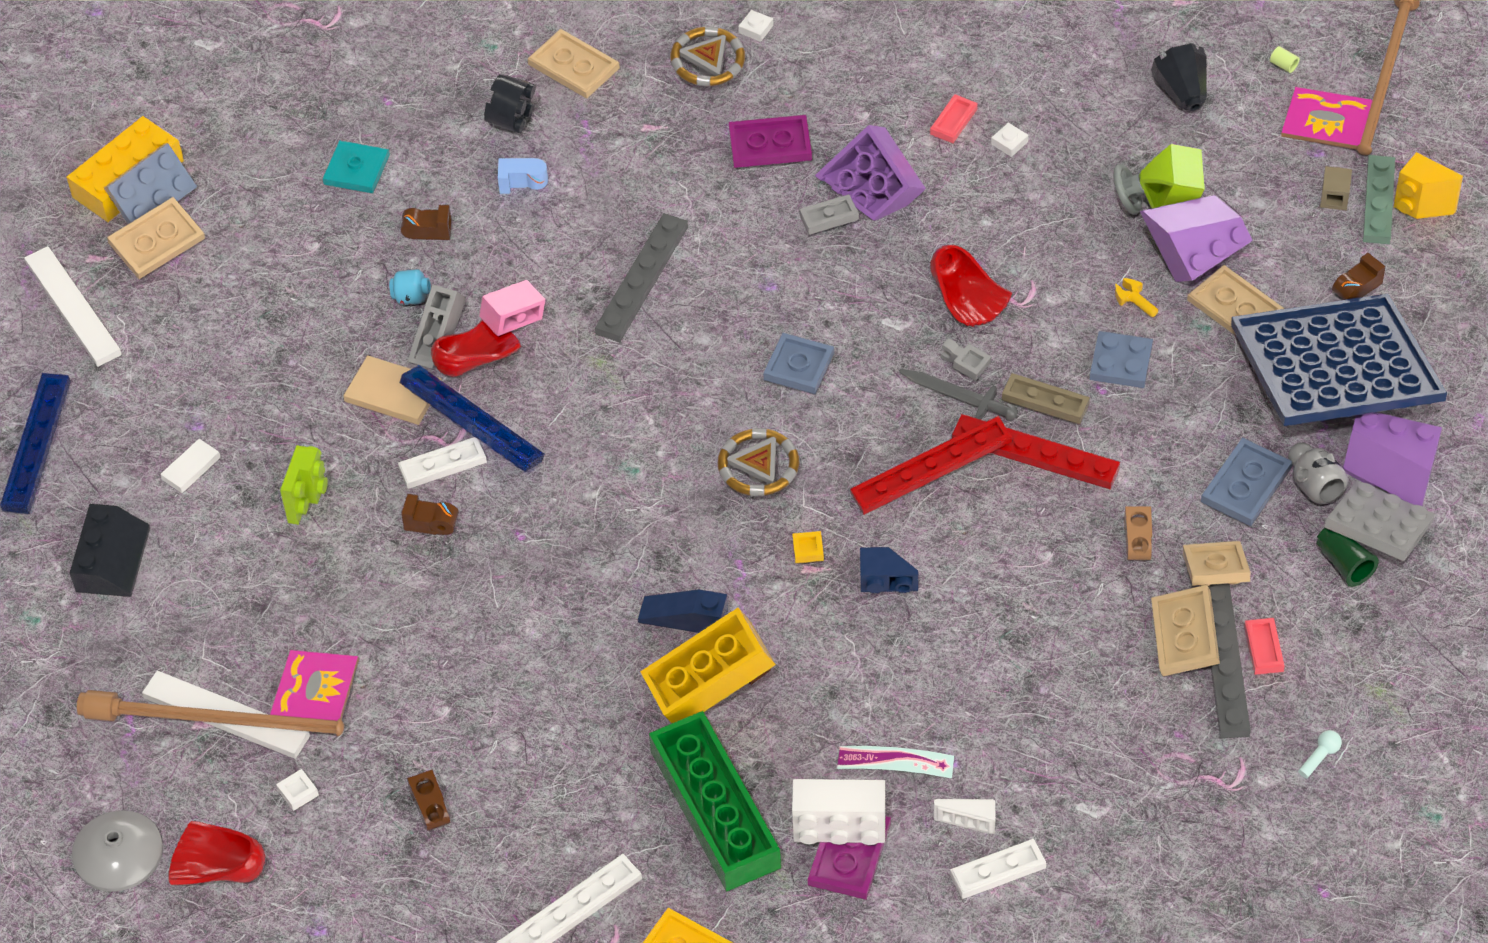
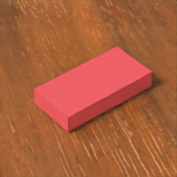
M954 94L930 128V135L954 143L977 111L978 103Z
M1274 618L1246 620L1244 628L1254 674L1284 672L1285 666Z

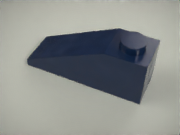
M700 589L644 596L638 616V623L700 633L729 613L728 597L724 593Z

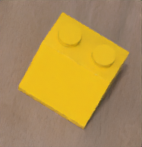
M1416 152L1399 172L1393 207L1415 219L1453 215L1457 210L1463 176Z

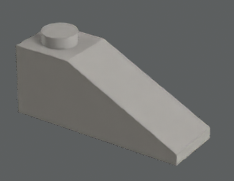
M432 284L407 362L434 370L435 366L432 362L431 347L438 338L453 334L458 325L466 297L457 291Z

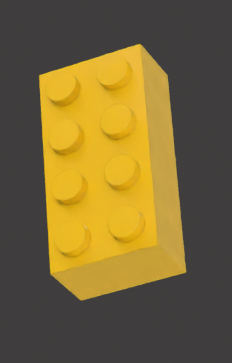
M142 116L66 177L72 198L106 222L111 221L120 211L104 187L165 143L170 145L182 163L184 160L179 140Z
M738 607L640 672L663 715L671 723H674L698 712H705L776 664L752 622Z

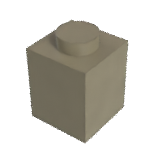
M1325 166L1320 208L1347 211L1352 169Z

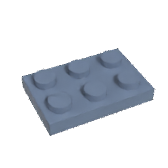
M165 143L105 186L104 189L126 222L130 224L172 197L176 201L180 200L197 186L170 145Z
M1242 437L1201 495V502L1252 526L1292 468V461Z

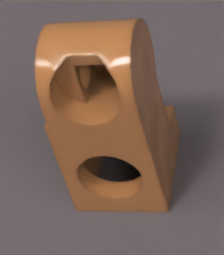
M1125 506L1124 530L1127 560H1151V506ZM1136 514H1141V515H1143V516H1145V517H1132V516H1134V515H1136Z

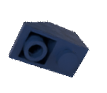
M860 547L861 592L908 593L910 591H918V570L891 548Z

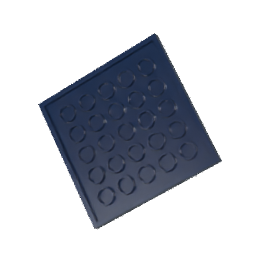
M1389 293L1233 316L1231 318V327L1284 426L1446 401L1447 391Z

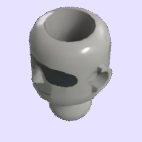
M1303 442L1291 447L1288 459L1292 461V466H1294L1293 479L1311 501L1317 504H1328L1338 499L1344 493L1348 484V477L1332 453L1322 448L1313 449L1309 444Z

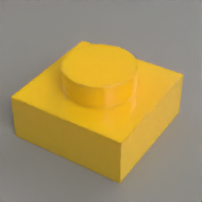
M821 531L792 534L795 563L824 561Z

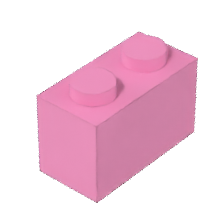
M528 280L482 296L479 316L499 336L541 320L545 298Z

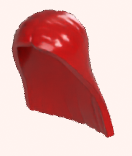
M952 244L944 245L934 252L930 262L931 275L940 288L946 307L959 322L966 326L986 324L993 321L1006 308L1012 292L994 282L968 251Z
M481 320L471 330L438 338L431 347V357L434 366L442 374L457 377L478 366L506 358L522 346L511 331L497 336Z
M191 821L187 824L172 855L168 880L171 885L198 884L213 881L251 882L263 871L266 858L262 845L249 835L229 828Z

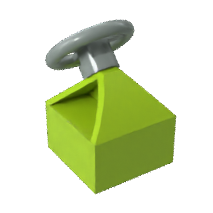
M1170 144L1136 175H1133L1125 165H1116L1113 171L1114 184L1125 209L1131 214H1138L1142 208L1141 195L1144 194L1152 209L1200 198L1205 190L1202 149Z

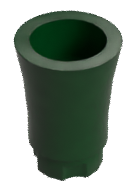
M1324 528L1318 534L1316 544L1340 572L1348 586L1355 587L1361 585L1374 574L1378 567L1379 559L1358 542L1327 528Z

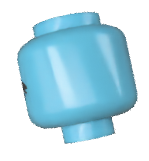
M419 269L398 271L395 273L394 278L390 279V295L400 305L421 304L425 301L426 295L430 293V279L425 278L423 272Z

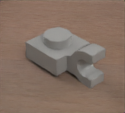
M948 338L942 345L944 352L941 354V358L947 362H953L954 369L975 381L991 363L992 356L969 343L965 348H962Z

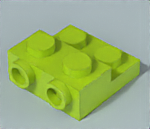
M296 445L280 489L287 521L290 524L299 525L302 514L305 515L308 511L309 503L318 504L321 494H325L327 490L328 479L324 477V461L320 459L322 452L313 446Z

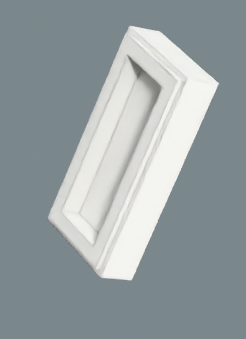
M198 439L161 473V478L164 482L183 493L221 458L220 453L201 439Z

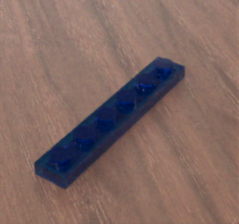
M420 365L401 375L400 384L524 472H527L543 461L545 453Z
M42 373L0 503L2 512L30 514L71 383L69 375Z

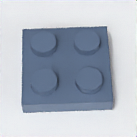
M1099 331L1090 371V380L1144 388L1153 339Z
M782 333L763 373L764 380L816 394L834 355V347Z

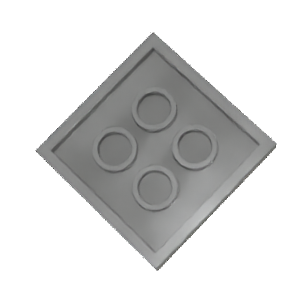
M1356 481L1327 517L1324 527L1405 561L1432 525L1435 513L1428 511L1423 506L1413 505L1401 500L1397 495L1387 494L1375 489L1368 483Z

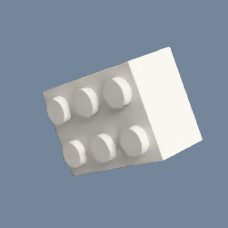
M793 779L792 816L794 842H802L804 844L832 842L838 845L847 842L863 843L866 845L885 843V780Z

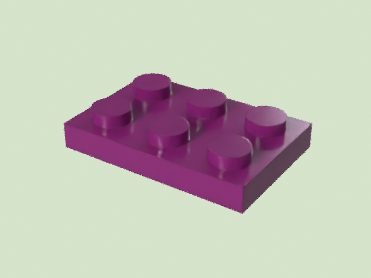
M806 115L728 122L734 168L812 160Z
M885 816V841L891 825V817ZM820 842L808 876V886L867 900L885 843L866 845L863 843L847 842L838 845L832 842Z

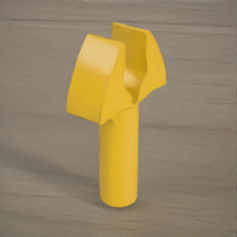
M1123 278L1122 286L1129 291L1122 290L1119 285L1115 284V296L1120 306L1127 301L1133 302L1150 317L1157 315L1158 308L1139 294L1142 291L1143 283Z

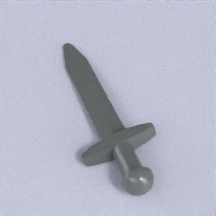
M907 369L899 370L902 375L918 385L978 407L975 416L977 419L981 420L988 410L1006 417L1007 421H1012L1017 417L1018 411L1014 405L1009 407L994 401L997 388L994 385L983 396L923 372Z

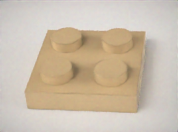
M1240 541L1183 545V557L1192 586L1250 582V569Z

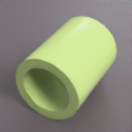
M1280 46L1273 51L1270 57L1271 63L1289 73L1296 69L1300 60L1298 56Z

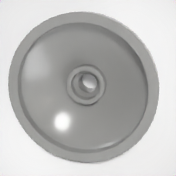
M112 811L94 818L81 829L73 844L72 861L79 877L89 886L102 891H123L141 884L153 874L162 858L163 842L158 828L146 816L133 811ZM118 838L115 842H109L112 839Z

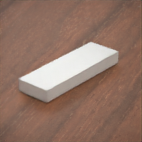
M476 436L398 462V466L407 489L487 463Z
M1031 839L950 869V876L961 898L964 899L1046 868V861L1035 840Z

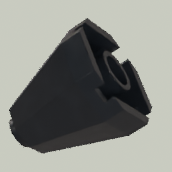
M1192 43L1169 48L1165 51L1166 57L1161 59L1159 55L1154 59L1151 68L1153 77L1181 109L1196 111L1203 106L1207 98V56L1204 48L1199 46L1197 49L1196 45Z

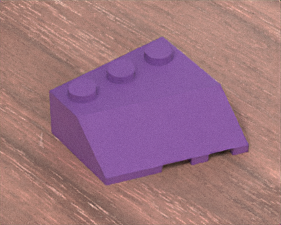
M868 125L815 175L821 181L829 184L832 187L831 189L843 196L849 194L855 207L874 221L908 206L926 189L886 128Z
M1215 195L1140 211L1175 282L1196 279L1253 241L1241 216Z
M1378 412L1356 415L1343 469L1346 474L1363 483H1368L1373 487L1377 486L1413 505L1423 506L1442 427Z

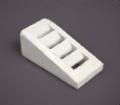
M934 799V820L995 834V800Z

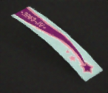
M840 746L837 769L896 770L952 779L954 756L898 747Z

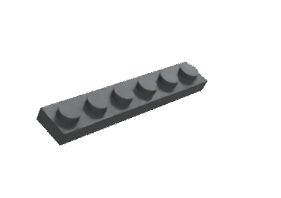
M663 213L595 327L596 335L619 343L621 342L688 229L687 220Z
M1212 584L1208 587L1211 592L1220 664L1211 665L1210 669L1220 739L1250 737L1251 729L1230 584Z

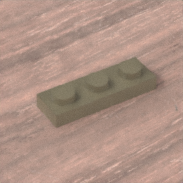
M1011 373L1002 392L1003 401L1077 424H1081L1090 404V397L1014 373Z

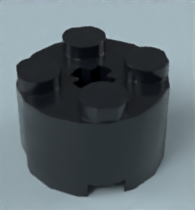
M499 74L490 89L494 92L490 103L486 102L484 121L512 132L522 133L525 117L530 118L533 114L535 104L531 102V99L535 94L536 85L512 76Z

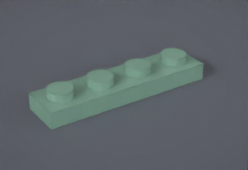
M1368 156L1363 242L1390 245L1395 157Z

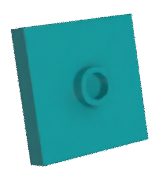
M339 140L322 178L323 184L373 194L390 156L389 149Z

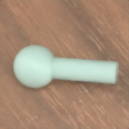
M1332 730L1322 732L1318 737V747L1298 770V773L1307 779L1327 754L1336 753L1342 745L1340 735Z

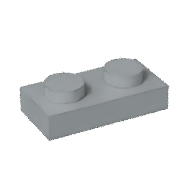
M849 194L799 209L800 218L809 235L859 220V213Z

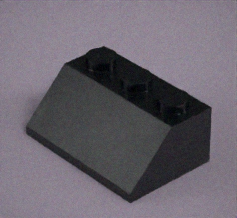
M89 504L70 569V576L75 591L77 593L132 597L150 525L118 506Z

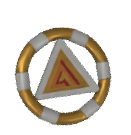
M706 26L694 28L682 34L672 46L670 60L676 74L687 82L698 86H715L728 82L741 71L745 62V51L742 43L734 34L719 27ZM702 36L715 37L684 48L694 38ZM727 41L733 48L736 59L731 67L721 74L725 43ZM680 56L697 65L698 71L703 75H695L687 71L680 60Z
M752 428L735 434L725 442L720 449L717 464L720 476L729 487L742 494L765 496L784 489L792 482L798 472L799 455L792 441L783 434L767 428ZM766 439L730 456L737 445L746 440ZM776 443L781 445L789 457V466L777 481H775ZM728 464L748 473L752 481L766 482L768 484L748 485L742 483L735 478L728 468Z

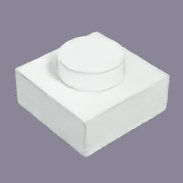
M751 10L738 26L739 33L761 42L773 27V18Z
M1007 123L991 137V145L1010 157L1028 143V135L1010 123Z
M302 769L276 784L279 793L293 811L319 796L317 788Z

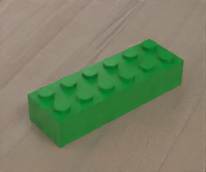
M703 711L650 732L651 754L725 891H730L781 869L780 848Z

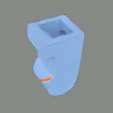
M499 158L498 184L500 194H510L511 188L529 187L535 190L544 188L548 184L546 163L537 158Z

